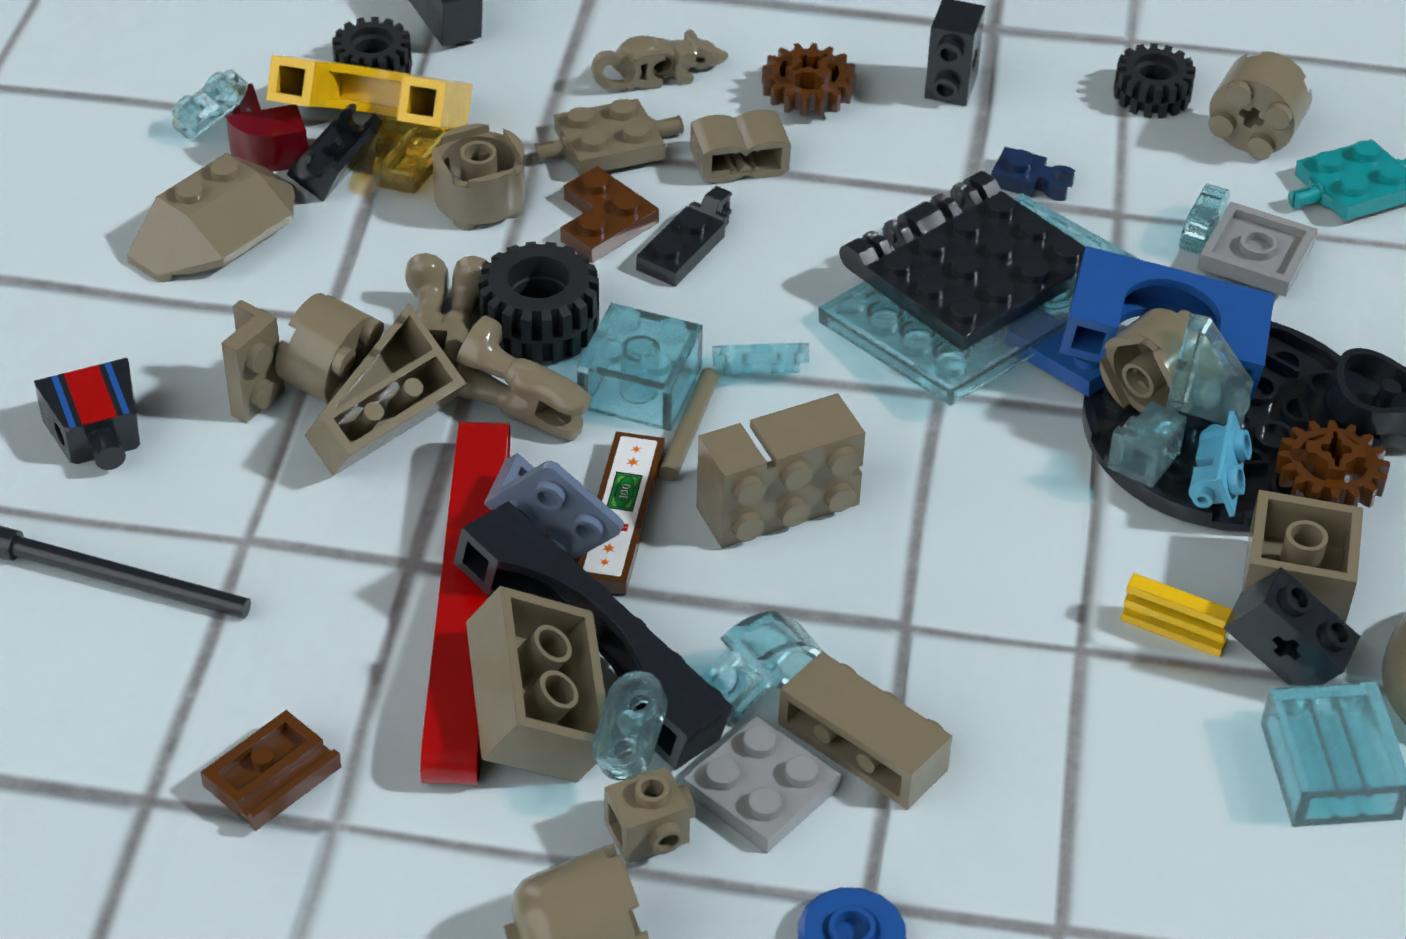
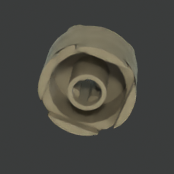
M1262 51L1259 56L1247 57L1248 54L1243 55L1233 63L1211 98L1209 105L1210 119L1208 121L1209 129L1215 136L1223 138L1234 148L1248 152L1256 159L1269 158L1272 153L1281 150L1289 143L1312 102L1311 89L1308 92L1304 82L1306 75L1295 62L1281 54Z
M468 124L451 129L441 137V144L437 149L434 146L432 151L435 202L446 216L454 219L456 227L463 230H473L479 227L480 224H491L507 218H516L523 213L526 197L525 153L523 143L513 132L503 128V134L490 132L488 124Z
M322 293L314 294L300 306L288 324L296 330L289 344L282 340L279 344L275 360L276 374L288 384L328 404L380 340L384 330V323L328 294L326 296Z
M1155 308L1147 311L1105 343L1102 349L1106 348V353L1100 359L1102 379L1114 400L1122 408L1129 404L1132 405V407L1141 412L1136 418L1149 424H1163L1169 421L1206 392L1221 374L1218 361L1213 357L1207 341L1200 333L1199 321L1187 310H1180L1176 313L1168 309Z

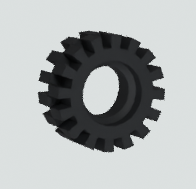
M363 17L356 19L357 25H353L349 21L344 24V30L338 28L335 32V37L332 39L334 62L411 74V39L408 30L404 31L402 24L397 23L393 26V20L388 18L381 23L379 22V17H371V22H365Z
M1150 43L1149 49H1146L1144 44L1136 45L1135 51L1132 48L1126 49L1124 55L1121 54L1118 58L1113 88L1115 100L1119 99V105L1122 108L1130 105L1129 112L1135 115L1139 110L1143 111V117L1151 118V113H1157L1158 119L1166 118L1167 112L1172 117L1178 115L1179 110L1184 111L1191 101L1196 74L1193 60L1190 57L1184 59L1185 53L1181 50L1172 53V46L1165 45L1164 50L1158 49V43Z

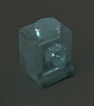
M1150 401L1138 417L1131 416L1123 428L1118 426L1113 431L1107 468L1153 488L1181 452L1187 417Z

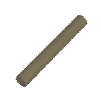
M704 368L701 371L658 470L659 476L666 481L677 479L719 381V373L712 368Z

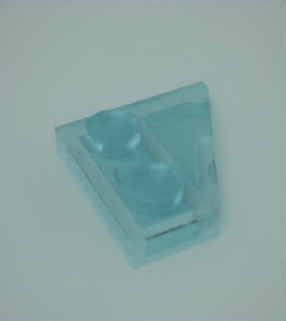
M1190 313L1165 408L1221 426L1227 425L1229 411L1234 410L1242 430L1244 418L1250 406V395L1254 381L1212 319L1207 316Z

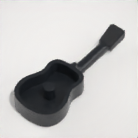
M1352 348L1346 350L1339 358L1326 386L1327 406L1332 416L1345 427L1351 424L1355 425L1356 432L1371 435L1397 434L1406 437V367L1390 357L1370 349Z

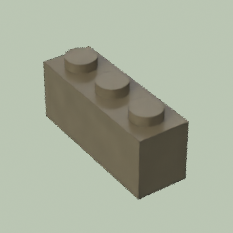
M820 652L780 688L778 724L906 810L948 771L952 743L951 734L946 732L934 720L924 718L901 703L892 693L881 690L859 676L849 665L839 663L824 652Z

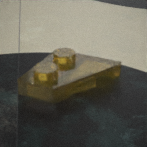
M382 115L381 119L384 122L380 128V139L376 140L375 150L377 157L374 159L373 176L376 187L415 194L433 173L432 151L434 146L437 149L441 144V137L454 128H439L397 121L395 117Z

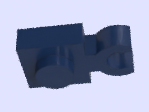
M1005 146L991 172V176L997 180L1002 190L1028 197H1033L1036 190L1044 192L1047 197L1053 200L1065 201L1068 187H1072L1074 183L1075 170L1063 165L1049 167L1047 166V157Z

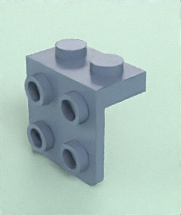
M518 453L504 461L484 502L490 510H494L509 501L523 515L533 520L537 527L558 547L568 552L573 560L618 536L624 525L623 520L558 463L546 461L537 467H533Z

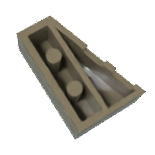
M408 304L320 413L304 436L331 474L335 476L448 406L463 389L466 382L411 305Z

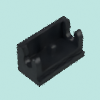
M354 103L345 107L338 119H334L286 174L323 202L366 154L384 122L373 114L363 126L358 125L352 118L357 107Z

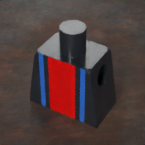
M127 357L34 381L42 421L70 463L80 464L95 460L96 465L100 469L113 470L124 463L126 451L137 449L140 445L136 401Z

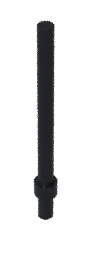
M0 526V558L14 561L17 557L243 619L247 617L250 611V598L24 537L23 532L20 530Z

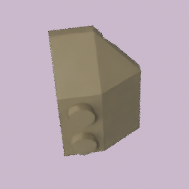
M225 153L156 196L127 253V261L157 282L171 280L173 275L195 274L223 267L293 221L296 186L263 166Z

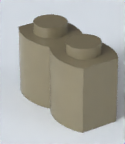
M754 110L740 114L735 118L728 115H709L691 122L690 150L703 181L725 183L737 180L745 175L754 178H769L789 170L791 143L776 112Z

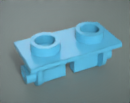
M1234 410L1229 411L1226 426L1212 424L1201 432L1195 459L1197 467L1193 469L1189 487V496L1196 506L1207 508L1212 504L1224 503L1229 517H1234L1238 495H1243L1245 492L1243 467L1245 460H1250L1252 454L1250 435L1247 430H1241Z

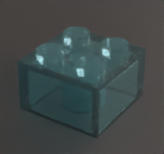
M611 303L577 364V384L592 396L588 411L670 431L702 368L703 325Z

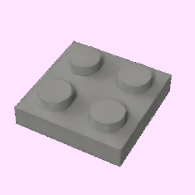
M1230 201L1200 253L1197 268L1223 278H1229L1260 288L1266 292L1287 297L1315 243L1318 229Z
M757 715L683 778V784L689 789L694 801L762 851L768 853L840 788L841 774Z

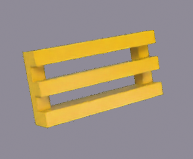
M1133 573L1127 584V595L1123 604L1125 608L1121 614V621L1220 658L1228 639L1229 633L1224 629V626L1232 611L1231 608Z

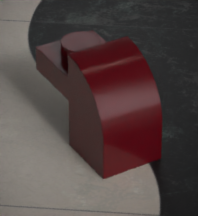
M253 83L235 86L237 104L230 105L231 115L226 116L231 154L263 166L272 172L289 170L308 149L306 129L298 106L292 104L261 110Z

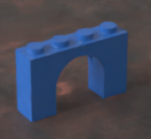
M1086 246L1075 281L1059 353L1100 363V359L1106 353V348H1102L1108 340L1117 334L1119 324L1125 320L1142 316L1147 311L1155 308L1168 309L1176 313L1180 310H1187L1199 321L1200 333L1207 341L1213 357L1218 361L1221 368L1219 378L1213 382L1207 391L1251 403L1265 366L1275 294Z

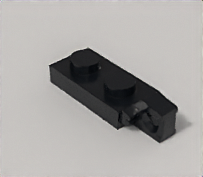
M716 186L705 194L701 204L693 201L689 204V207L686 206L636 256V270L676 287L725 237V228L729 223L728 219L732 211L730 209L732 192Z

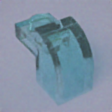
M761 612L740 621L720 638L728 648L701 677L711 686L717 688L724 698L733 705L728 721L736 724L771 685L779 689L782 688L824 650L799 622L780 612Z

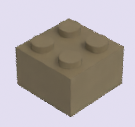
M1259 490L1249 530L1242 592L1282 567L1346 623L1357 584L1363 508Z

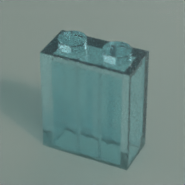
M1342 682L1330 685H1290L1282 688H1269L1261 727L1292 827L1402 820L1406 807V765L1377 682Z

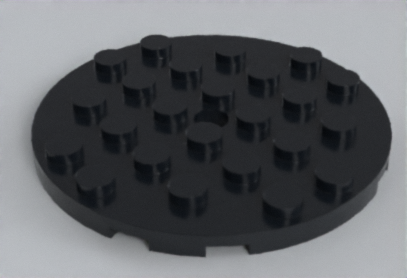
M1271 321L1265 366L1251 403L1206 391L1169 421L1163 424H1149L1136 418L1141 412L1132 407V405L1129 404L1122 408L1111 396L1107 387L1104 386V388L1090 397L1084 395L1082 406L1084 433L1092 453L1105 472L1120 487L1144 504L1176 519L1202 527L1225 531L1249 532L1259 490L1291 495L1292 487H1280L1278 484L1280 473L1275 472V464L1282 438H1290L1292 428L1295 426L1307 432L1309 421H1315L1321 428H1327L1329 421L1335 420L1338 428H1347L1332 416L1326 400L1328 380L1341 356L1311 336ZM1234 410L1236 417L1241 420L1239 421L1241 430H1247L1250 435L1252 454L1250 460H1245L1243 467L1245 492L1243 495H1238L1234 517H1229L1224 503L1212 504L1207 508L1196 506L1189 496V487L1193 469L1197 467L1195 459L1201 432L1212 424L1226 426L1227 422L1225 425L1222 424V416H1228L1229 411ZM1355 432V435L1359 437L1366 435L1364 433ZM1373 435L1371 447H1380V435Z

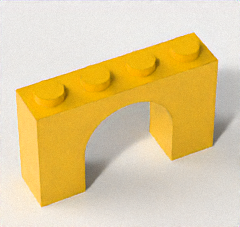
M272 55L266 100L307 107L345 109L347 105L354 103L357 106L356 111L397 117V121L439 128H456L468 125L473 83L306 57Z

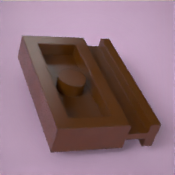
M285 710L200 773L203 787L238 817L243 815L250 822V827L257 831L340 769L341 759L340 753L337 750H329L324 745L321 737L288 710Z

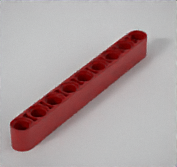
M459 421L421 743L420 776L421 783L478 785L481 748L466 621L480 608L489 596L453 562L462 527L492 511L484 502L504 461L510 458V423Z

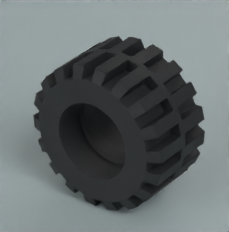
M536 241L526 242V245L520 247L513 245L506 248L507 252H498L493 255L491 263L484 264L481 269L482 276H479L480 318L487 315L500 323L502 326V339L499 345L505 352L515 358H524L539 364L549 360L556 363L563 361V357L567 355L574 357L580 354L581 347H589L591 345L593 336L597 335L599 330V278L595 265L589 264L587 256L583 253L575 254V249L567 245L559 247L554 242L536 244Z

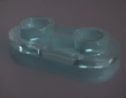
M232 69L226 70L223 73L221 71L215 72L206 81L203 88L192 96H183L176 103L172 110V116H174L173 128L189 140L196 138L230 113L241 102L248 88L247 81Z
M809 343L712 346L713 366H723V375L752 374V365H771V374L800 373V363H810Z
M633 671L624 674L609 689L593 740L592 753L603 774L610 779L623 781L637 777L651 763L668 702L659 680L648 672ZM647 703L643 709L633 711L638 704ZM632 751L626 758L618 759L623 753Z

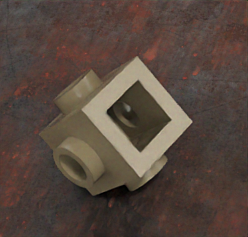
M668 766L647 773H636L626 780L604 787V822L626 864L655 854H667L679 846L689 843L690 818L696 815L695 804L687 786L684 784L678 786Z

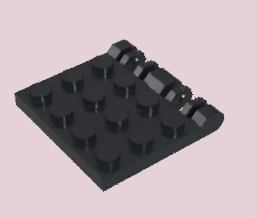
M979 171L964 179L963 182L953 185V188L949 191L951 198L943 195V193H938L931 197L930 202L924 201L898 215L897 220L891 219L885 222V225L881 228L883 236L878 235V232H874V230L863 234L862 238H856L841 246L839 250L841 261L848 270L962 352L1073 288L1085 251L1084 245L1004 193L997 180L984 171Z

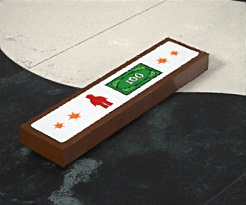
M618 431L615 433L597 498L623 520L624 525L618 536L583 554L578 561V565L598 583L604 585L610 593L626 595L658 478V470L665 452V438Z

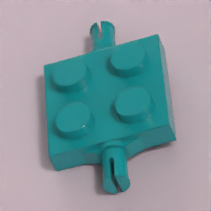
M1373 139L1359 141L1331 151L1320 152L1317 155L1297 160L1295 176L1307 187L1292 190L1288 194L1290 206L1294 207L1293 209H1299L1314 203L1322 204L1332 209L1344 221L1406 204V159L1393 158Z

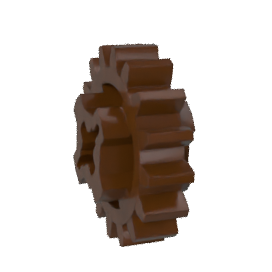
M795 43L794 49L791 51L781 47L778 49V57L769 55L767 57V65L762 67L763 95L771 96L770 104L773 106L783 103L784 112L786 113L799 109L803 117H806L809 111H815L819 116H824L826 108L838 112L840 111V104H850L851 96L855 94L857 74H855V64L847 63V55L845 53L833 55L834 47L831 46L824 50H818L817 43H812L809 49H803L799 43Z
M1330 420L1327 428H1321L1315 421H1309L1307 432L1295 426L1292 428L1290 438H1282L1275 464V472L1280 473L1278 482L1280 487H1292L1291 495L1356 507L1359 502L1370 508L1373 506L1375 496L1382 497L1390 462L1384 460L1386 452L1384 447H1371L1373 435L1366 434L1361 437L1355 435V425L1351 424L1346 429H1340L1335 420Z

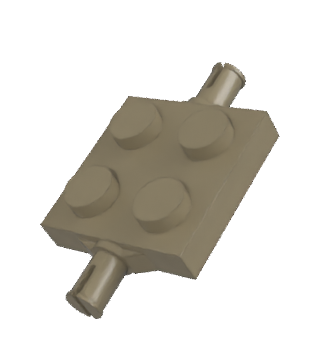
M638 98L632 100L619 99L611 104L590 108L577 107L569 112L554 114V130L559 139L534 143V152L538 162L558 157L566 158V160L574 164L579 175L586 173L596 166L604 171L666 159L665 143L661 137L683 134L684 125L680 115L661 120L652 119L647 115Z

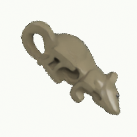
M688 29L684 34L683 40H667L642 35L631 37L621 43L616 52L606 50L598 53L592 61L591 70L596 83L603 89L611 91L626 88L633 90L634 87L656 89L663 85L662 79L671 76L680 84H691L694 77L691 72L687 71L688 69L693 67L694 69L701 70L712 65L721 64L729 55L711 42L699 39L693 30ZM611 65L621 74L623 80L609 79L602 72L606 66Z

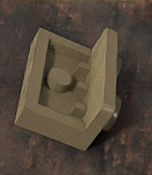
M239 300L233 305L236 331L225 339L221 345L231 416L247 423L260 411L268 408L285 391L284 380L277 376L275 370L276 354L280 344L277 318L264 309H258L243 300Z

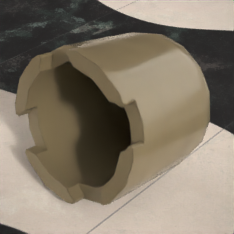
M614 843L534 873L522 880L514 890L511 901L514 922L503 925L507 939H649L647 930L640 931L632 909L639 907V903L620 854L617 855Z

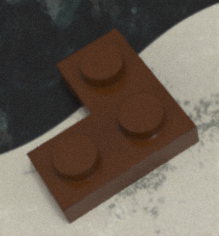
M598 166L564 185V200L583 214L560 227L561 242L574 248L576 253H583L589 258L590 263L597 261L659 223L658 207Z

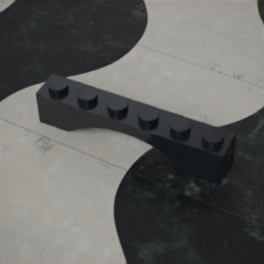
M508 501L462 527L453 563L489 597L499 586L593 611L599 653L611 665L627 692L634 712L637 735L674 770H677L721 739L733 705L724 698L717 688L711 686L695 672L680 654L672 651L649 630L640 618L635 617L615 599L604 585L598 583L580 567L568 552L562 550L546 536L533 520L523 515Z

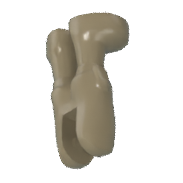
M428 253L417 254L410 258L405 272L406 284L418 299V310L415 312L457 369L460 365L456 362L459 350L468 333L477 322L474 313L479 305L478 281L479 276H482L481 269L485 263L490 262L477 256H467L457 261L452 276V307L448 313L443 315L441 312L449 288L448 269L444 261L436 255Z
M487 315L481 317L468 333L457 356L456 362L460 365L456 370L466 382V385L457 396L466 400L477 399L497 406L504 415L511 419L521 421L560 438L575 440L583 429V418L580 415L587 412L592 396L572 380L537 362L509 355L499 345L502 339V326L500 323ZM492 375H494V376H496V377H498V378L503 379L507 384H505V383L499 381L498 379H496V378L493 377Z

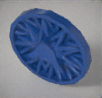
M839 887L819 894L805 906L798 920V939H906V925L897 907L882 895L863 888Z

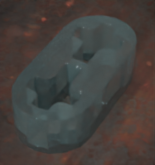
M1210 183L1205 184L1185 221L1179 242L1180 249L1200 255L1227 207L1230 195L1229 189Z

